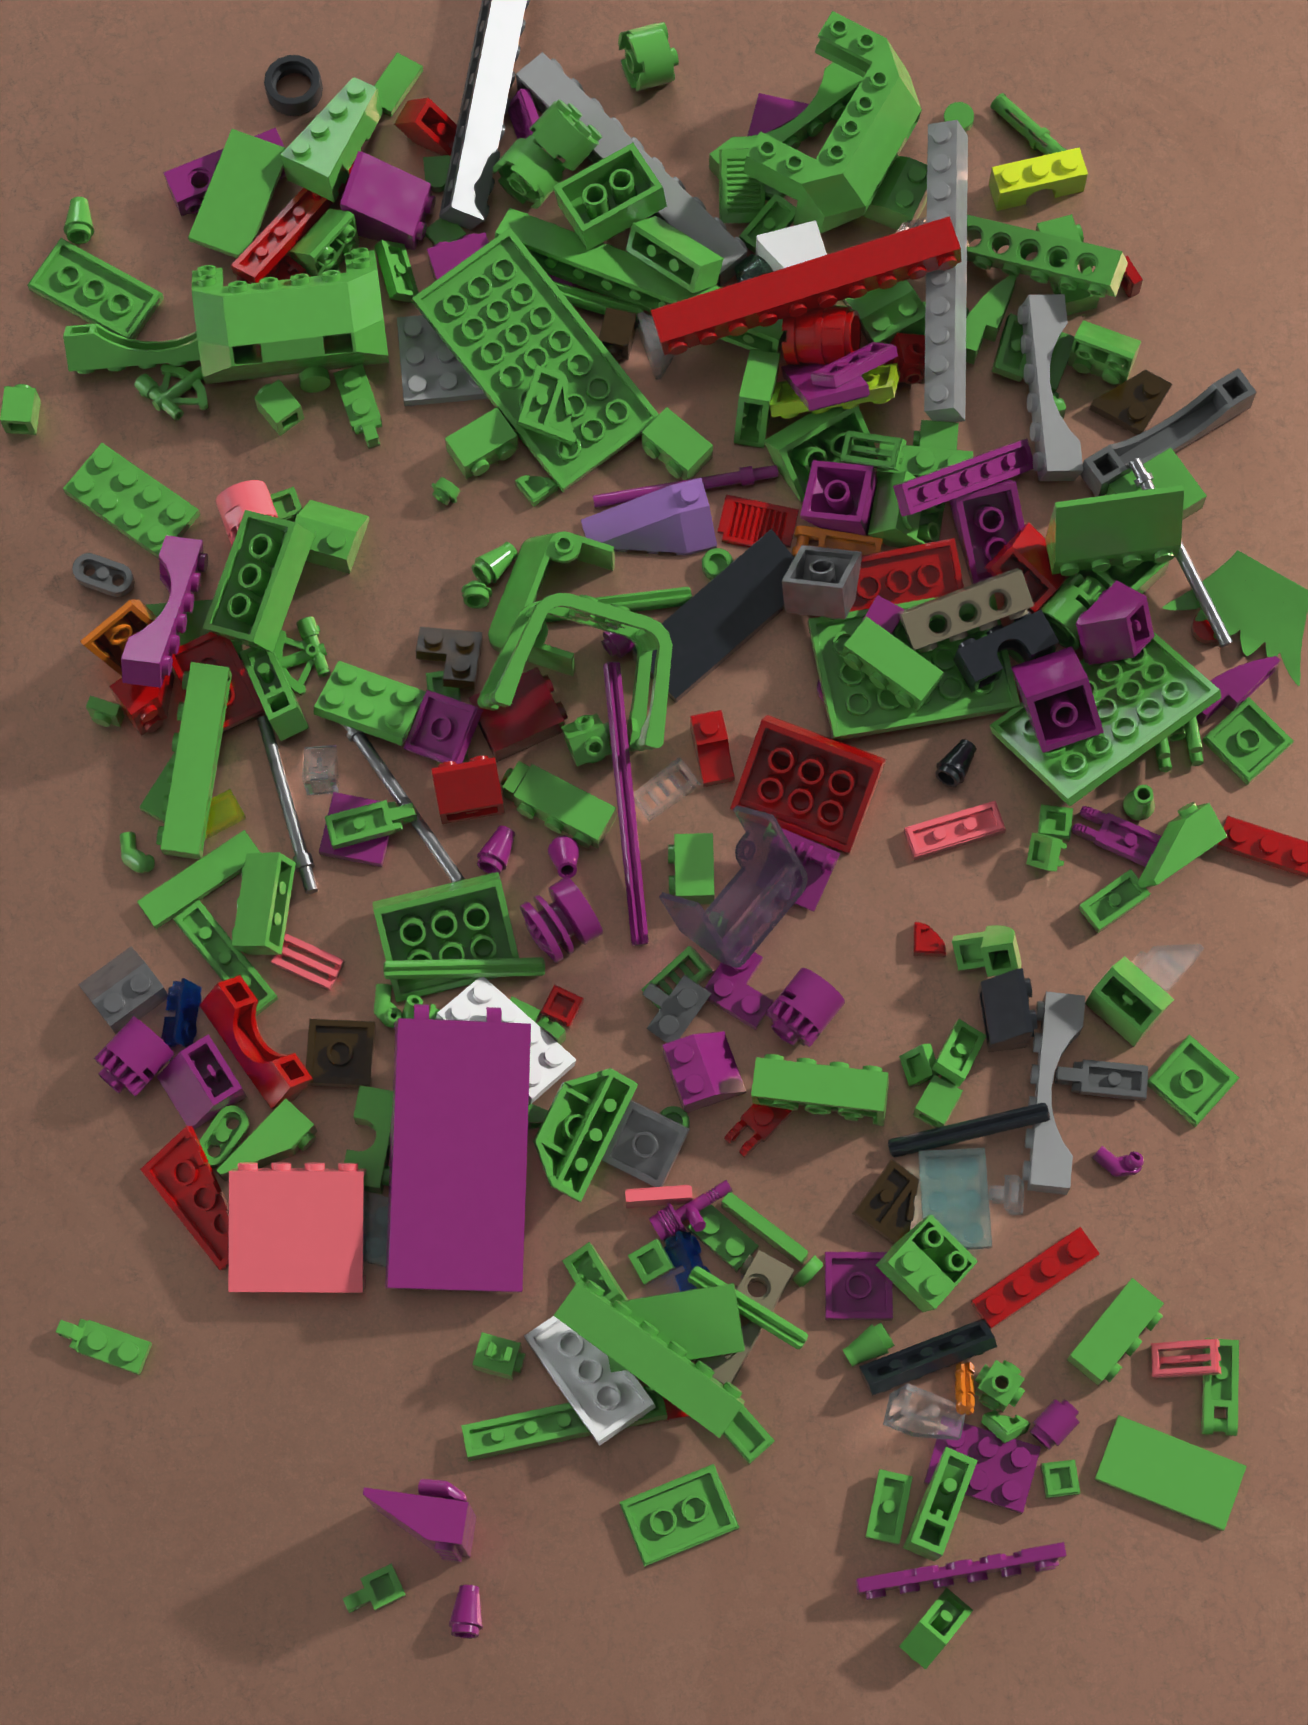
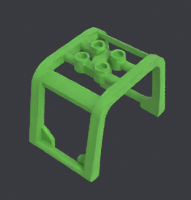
M556 593L547 596L540 601L528 604L518 613L478 698L477 703L480 707L494 711L499 706H511L527 658L546 615L549 614L624 636L633 642L637 649V662L632 704L627 725L629 750H653L663 745L673 644L669 632L660 622L651 617L631 612L629 608L621 605H608L598 602L597 598L591 596H578L569 593ZM657 650L651 702L646 718L652 651Z

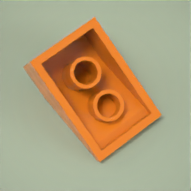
M139 599L129 600L80 642L122 676L121 657L128 638L143 630L157 617Z

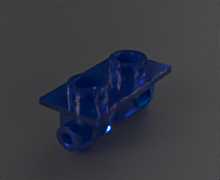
M182 978L181 982L173 981L172 987L168 988L166 1011L176 1013L174 1017H164L161 1039L169 1047H176V1044L187 1048L193 1044L197 1033L196 1020L198 1007L202 999L201 987L185 978Z
M677 1231L675 1232L676 1236L664 1240L666 1245L664 1249L675 1269L681 1266L685 1269L684 1272L675 1275L680 1291L698 1289L688 1282V1276L693 1268L699 1266L707 1272H711L703 1265L699 1255L701 1247L697 1238L691 1235V1232Z

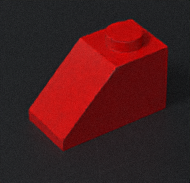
M429 97L408 100L394 125L413 143L441 156H451L457 124Z

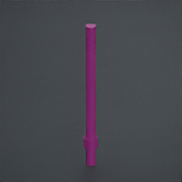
M777 465L753 469L752 466L740 467L739 471L699 478H702L704 489L739 483L742 486L755 484L754 481L778 477ZM693 479L593 495L594 507L625 503L667 486Z

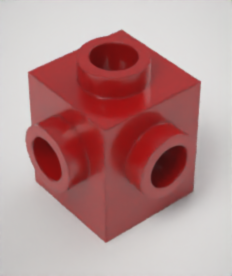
M897 333L890 344L896 346L898 356L887 361L886 365L898 364L900 374L898 382L920 384L925 377V335Z

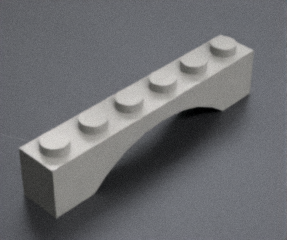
M1065 294L1028 295L1023 304L1018 308V322L1023 326L1021 351L1023 354H1026L1024 381L1029 384L1027 410L1032 413L1030 439L1035 442L1033 468L1035 471H1038V481H1075L1083 472L1081 443L1062 419L1053 399L1050 384V363L1053 349L1059 335L1068 324Z
M1046 991L1043 1001H1037L1036 1016L1037 1021H1041L1040 1033L1035 1032L1033 1052H1038V1064H1032L1030 1084H1036L1035 1097L1029 1096L1028 1106L1046 1103L1050 1113V1120L1034 1124L1032 1129H1026L1025 1148H1030V1160H1024L1022 1180L1028 1181L1027 1191L1067 1195L1070 1190L1073 1155L1064 1144L1055 1123L1052 1110L1051 1088L1059 1059L1067 1047L1080 1035L1083 1028L1084 995Z

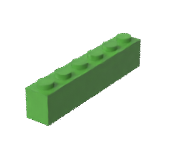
M191 662L190 671H184L182 690H186L185 701L179 702L177 710V721H181L180 732L174 733L172 740V751L176 752L174 764H169L167 771V783H171L169 795H164L161 812L166 814L164 826H159L156 839V844L161 845L160 849L164 855L197 860L203 857L232 677L229 667Z
M589 1279L586 1283L579 1280L553 1316L720 1438L744 1405L745 1401L740 1398L743 1394L742 1391L728 1381L724 1385L712 1377L715 1372L703 1362L698 1361L696 1364L685 1357L687 1351L676 1342L671 1340L669 1344L665 1343L657 1337L660 1333L657 1328L645 1320L641 1324L630 1317L632 1311L618 1300L611 1303L602 1295L605 1291Z

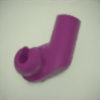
M421 1479L419 1482V1495L467 1502L465 1493L448 1481Z

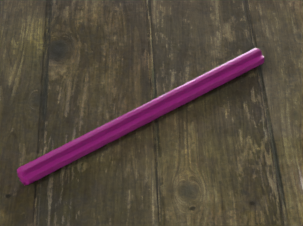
M619 662L604 663L603 670L631 943L634 946H642L648 944L649 938L621 666Z

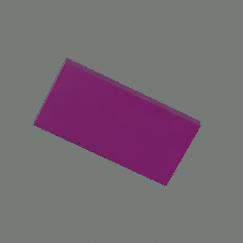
M803 363L802 365H786L781 367L784 379L809 411L857 400L870 395L869 386L861 376L836 388L812 385L811 374L826 365Z

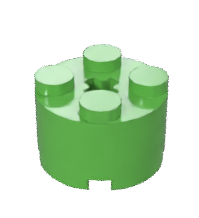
M664 22L653 23L619 34V50H625V59L621 60L625 77L632 89L636 88V91H641L671 83L675 80L674 66L679 65V58L674 47L670 48L668 30Z
M558 99L549 106L529 129L534 132L532 135L536 141L554 159L556 157L564 158L566 161L562 165L574 171L597 147L602 135L592 125L586 126L580 120L583 115L571 103L566 105L562 100Z
M529 135L526 139L519 138L493 166L494 174L497 171L499 172L501 177L498 182L508 194L522 204L526 200L534 203L531 208L537 209L554 191L553 186L562 182V172L565 170V167L562 165L561 160L557 157L555 159L542 149L543 147L536 139Z

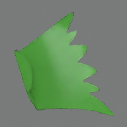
M1237 550L1228 561L1207 577L1203 583L1229 635L1231 636L1239 630L1241 631L1240 641L1244 655H1251L1265 642L1267 657H1277L1280 653L1289 675L1300 686L1301 648L1308 612V590ZM1192 589L1162 607V609L1175 611L1201 608ZM1202 608L1197 614L1195 621L1207 620Z

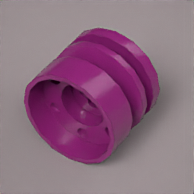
M564 877L548 887L552 899L551 904H548L540 895L533 897L538 912L529 902L520 905L526 928L538 947L546 952L555 963L563 960L559 944L568 954L574 952L573 943L570 939L571 936L574 935L582 944L586 945L603 934L602 927L594 911L579 888L569 877Z

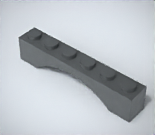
M1238 368L1214 382L1188 405L1158 425L1130 439L1110 444L1086 458L1083 462V472L1080 476L1095 497L1103 496L1107 493L1109 484L1132 471L1129 465L1130 461L1140 457L1144 464L1169 448H1172L1176 453L1250 409L1257 392Z

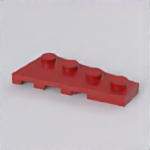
M186 1126L140 1170L220 1271L226 1270L229 1267V1205L193 1127Z

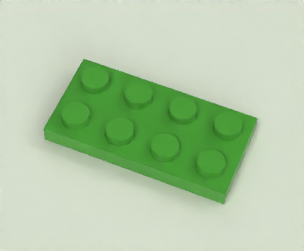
M104 443L97 447L63 488L66 495L158 559L165 536L182 537L200 516L199 509Z

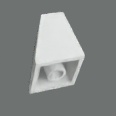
M816 220L760 234L756 237L755 265L762 275L827 255Z

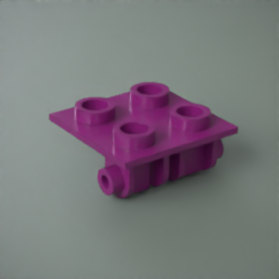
M781 828L779 834L774 838L773 848L755 886L814 912L840 853Z

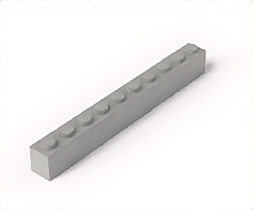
M542 52L516 73L517 89H529L535 107L542 114L554 101L560 99L566 105L571 103L583 115L580 120L586 126L592 125L602 135L597 147L587 156L593 164L634 143L663 186L667 207L649 216V218L659 217L724 258L717 281L718 286H723L747 265L748 249L745 243L738 237L734 238L718 217L713 218L706 211L705 205L699 198L691 197L685 191L683 183L677 177L672 178L665 171L659 159L656 157L651 158L637 138H631L624 132L622 124L616 118H610L604 112L602 105L597 99H590L584 93L581 84L574 78L570 79L564 73L558 61L553 58L550 60Z
M958 120L928 124L927 223L950 216L961 247L962 259L961 263H958L949 270L939 269L926 274L924 412L932 421L944 422L965 421L968 135Z

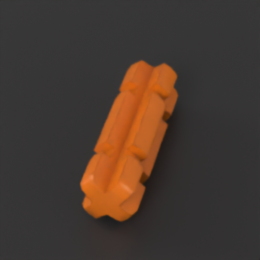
M960 1361L956 1364V1411L960 1415L967 1414L969 1416L974 1412V1365L971 1362L964 1363Z

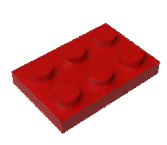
M209 632L179 646L178 653L172 655V666L181 684L184 671H190L191 662L230 668L232 677L223 732L265 712L231 639Z

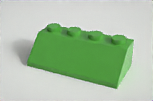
M245 510L203 629L246 646L273 653L315 534L296 522Z

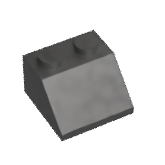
M801 545L782 580L785 612L822 616L831 619H846L856 598L862 552Z
M132 946L78 984L115 1034L133 1016L141 1019L169 998L164 986Z

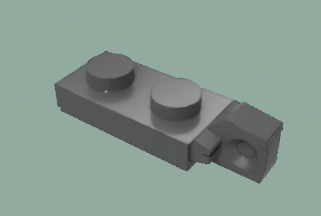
M1083 1059L1082 1062H1074L1073 1068L1058 1066L1055 1070V1084L1072 1086L1071 1092L1082 1095L1145 1101L1147 1098L1148 1066Z

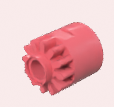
M250 480L232 485L222 491L215 501L231 546L235 540L245 510L278 518L268 488L263 481Z

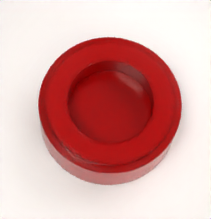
M1194 618L1191 632L1197 641L1204 644L1218 641L1214 638V632L1208 620L1195 621Z

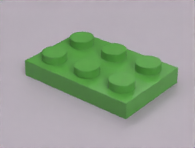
M338 661L314 705V715L402 746L414 723L426 691Z

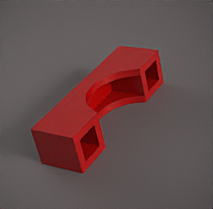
M241 975L217 983L199 1006L267 1104L273 1109L278 1107L285 1098L289 1102L295 1100L313 1078L295 1053L288 1055L279 1054L264 1042L256 1023L258 1000Z

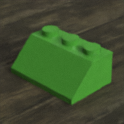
M842 406L834 407L819 414L811 412L764 440L774 465H777L779 473L799 501H804L813 460L843 463L840 461L847 430L870 433L859 406L851 409H844ZM852 440L853 445L876 448L874 442ZM849 452L850 456L870 459L878 457L877 455Z

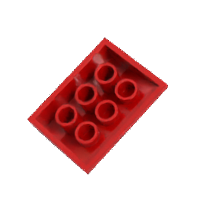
M766 715L761 719L730 809L769 824L773 819L775 820L774 826L850 854L876 790L886 759Z

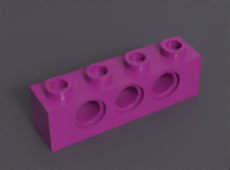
M276 127L254 136L284 147ZM223 149L163 172L168 189L181 217L187 214L198 213ZM284 168L279 180L286 176ZM199 184H207L203 188H196Z

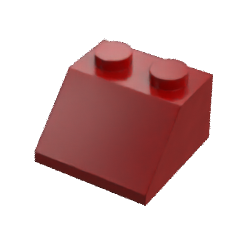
M172 670L169 676L165 675L161 688L123 683L122 678L109 686L117 704L121 706L125 716L141 736L146 732L151 733L157 730L163 724V720L167 718L175 677Z

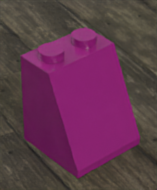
M358 151L340 202L341 210L350 211L354 214L358 236L376 241L386 240L402 243L405 245V248L415 250L418 240L423 241L427 229L425 219L427 214L433 213L436 197L432 196L431 183L371 155Z
M1072 646L1011 667L1021 700L1042 753L1104 733L1088 676Z

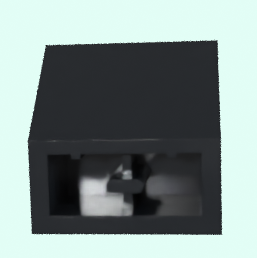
M1023 968L981 981L978 993L988 1052L1027 1048L1031 1037H1034V1029H1037L1036 1011L1029 1008V997H1032L1030 978H1024Z

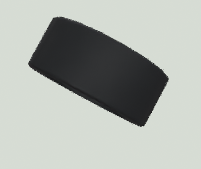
M287 55L278 58L269 66L265 73L264 86L270 105L277 112L287 116H300L313 110L322 98L323 85L319 70L308 58L300 55ZM300 73L310 78L311 87L302 96L287 98L279 95L276 90L277 82L285 75Z

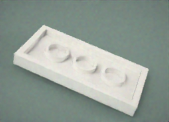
M479 977L437 1013L436 1020L486 1022V1007H499L502 1011L501 1022L531 1024L529 1104L531 1105L572 1069L577 1059L485 977Z
M555 1316L524 1335L531 1349L599 1446L656 1408L652 1399L632 1373L628 1370L611 1372L608 1356Z

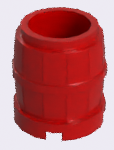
M833 305L828 308L818 307L807 311L800 317L783 318L782 331H786L787 342H782V350L788 365H802L803 363L827 365L860 349V315L852 307Z

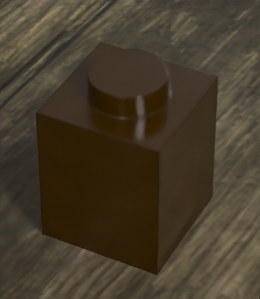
M606 307L599 340L615 360L621 358L629 360L637 329L636 313Z

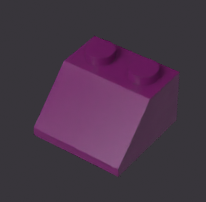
M813 460L801 509V519L822 529L868 536L878 479L874 467Z
M724 1031L692 1034L662 1045L663 1056L684 1112L689 1113L746 1093Z

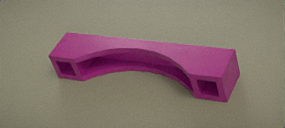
M165 536L159 553L160 580L167 588L170 597L164 610L151 624L128 638L121 657L123 683L161 688L165 675L169 676L171 674L172 655L177 654L179 651V634L185 633L187 626L186 614L187 612L191 613L193 610L194 592H199L201 572H206L208 566V554L203 553V540Z

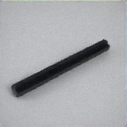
M1038 1103L888 1140V1147L892 1157L904 1156L1050 1120V1113L1046 1103Z

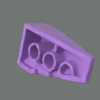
M702 478L667 486L581 519L586 538L614 546L615 552L639 550L647 551L650 554L674 552L676 555L687 556L717 548L710 506Z

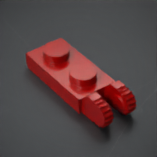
M753 1104L740 1117V1121L733 1126L724 1139L728 1143H732L746 1127L751 1129L755 1135L742 1145L739 1152L742 1156L746 1157L761 1141L765 1142L795 1110Z

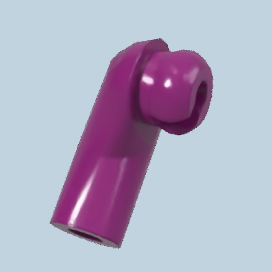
M1104 1146L1092 1157V1159L1115 1177L1135 1175L1141 1171L1144 1164V1158L1138 1152L1133 1151L1129 1155L1116 1157Z

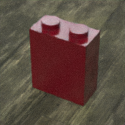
M538 667L522 673L511 706L509 707L499 706L494 711L480 707L477 701L481 692L468 697L470 705L483 710L478 725L496 762L563 733L561 727L565 725L564 720L568 719L566 710L561 701L555 703L551 694L555 692L553 684L547 674L542 676Z

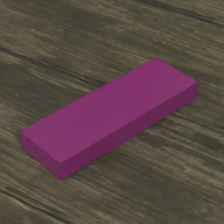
M872 342L814 371L811 374L812 385L836 388L897 357V348L892 344Z

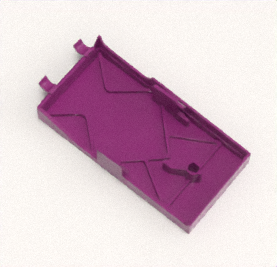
M414 1004V1019L398 1018L394 1023L395 1048L390 1134L386 1289L518 1293L523 1290L531 1024L501 1022L502 1011L499 1007H486V1022L429 1019V1005Z

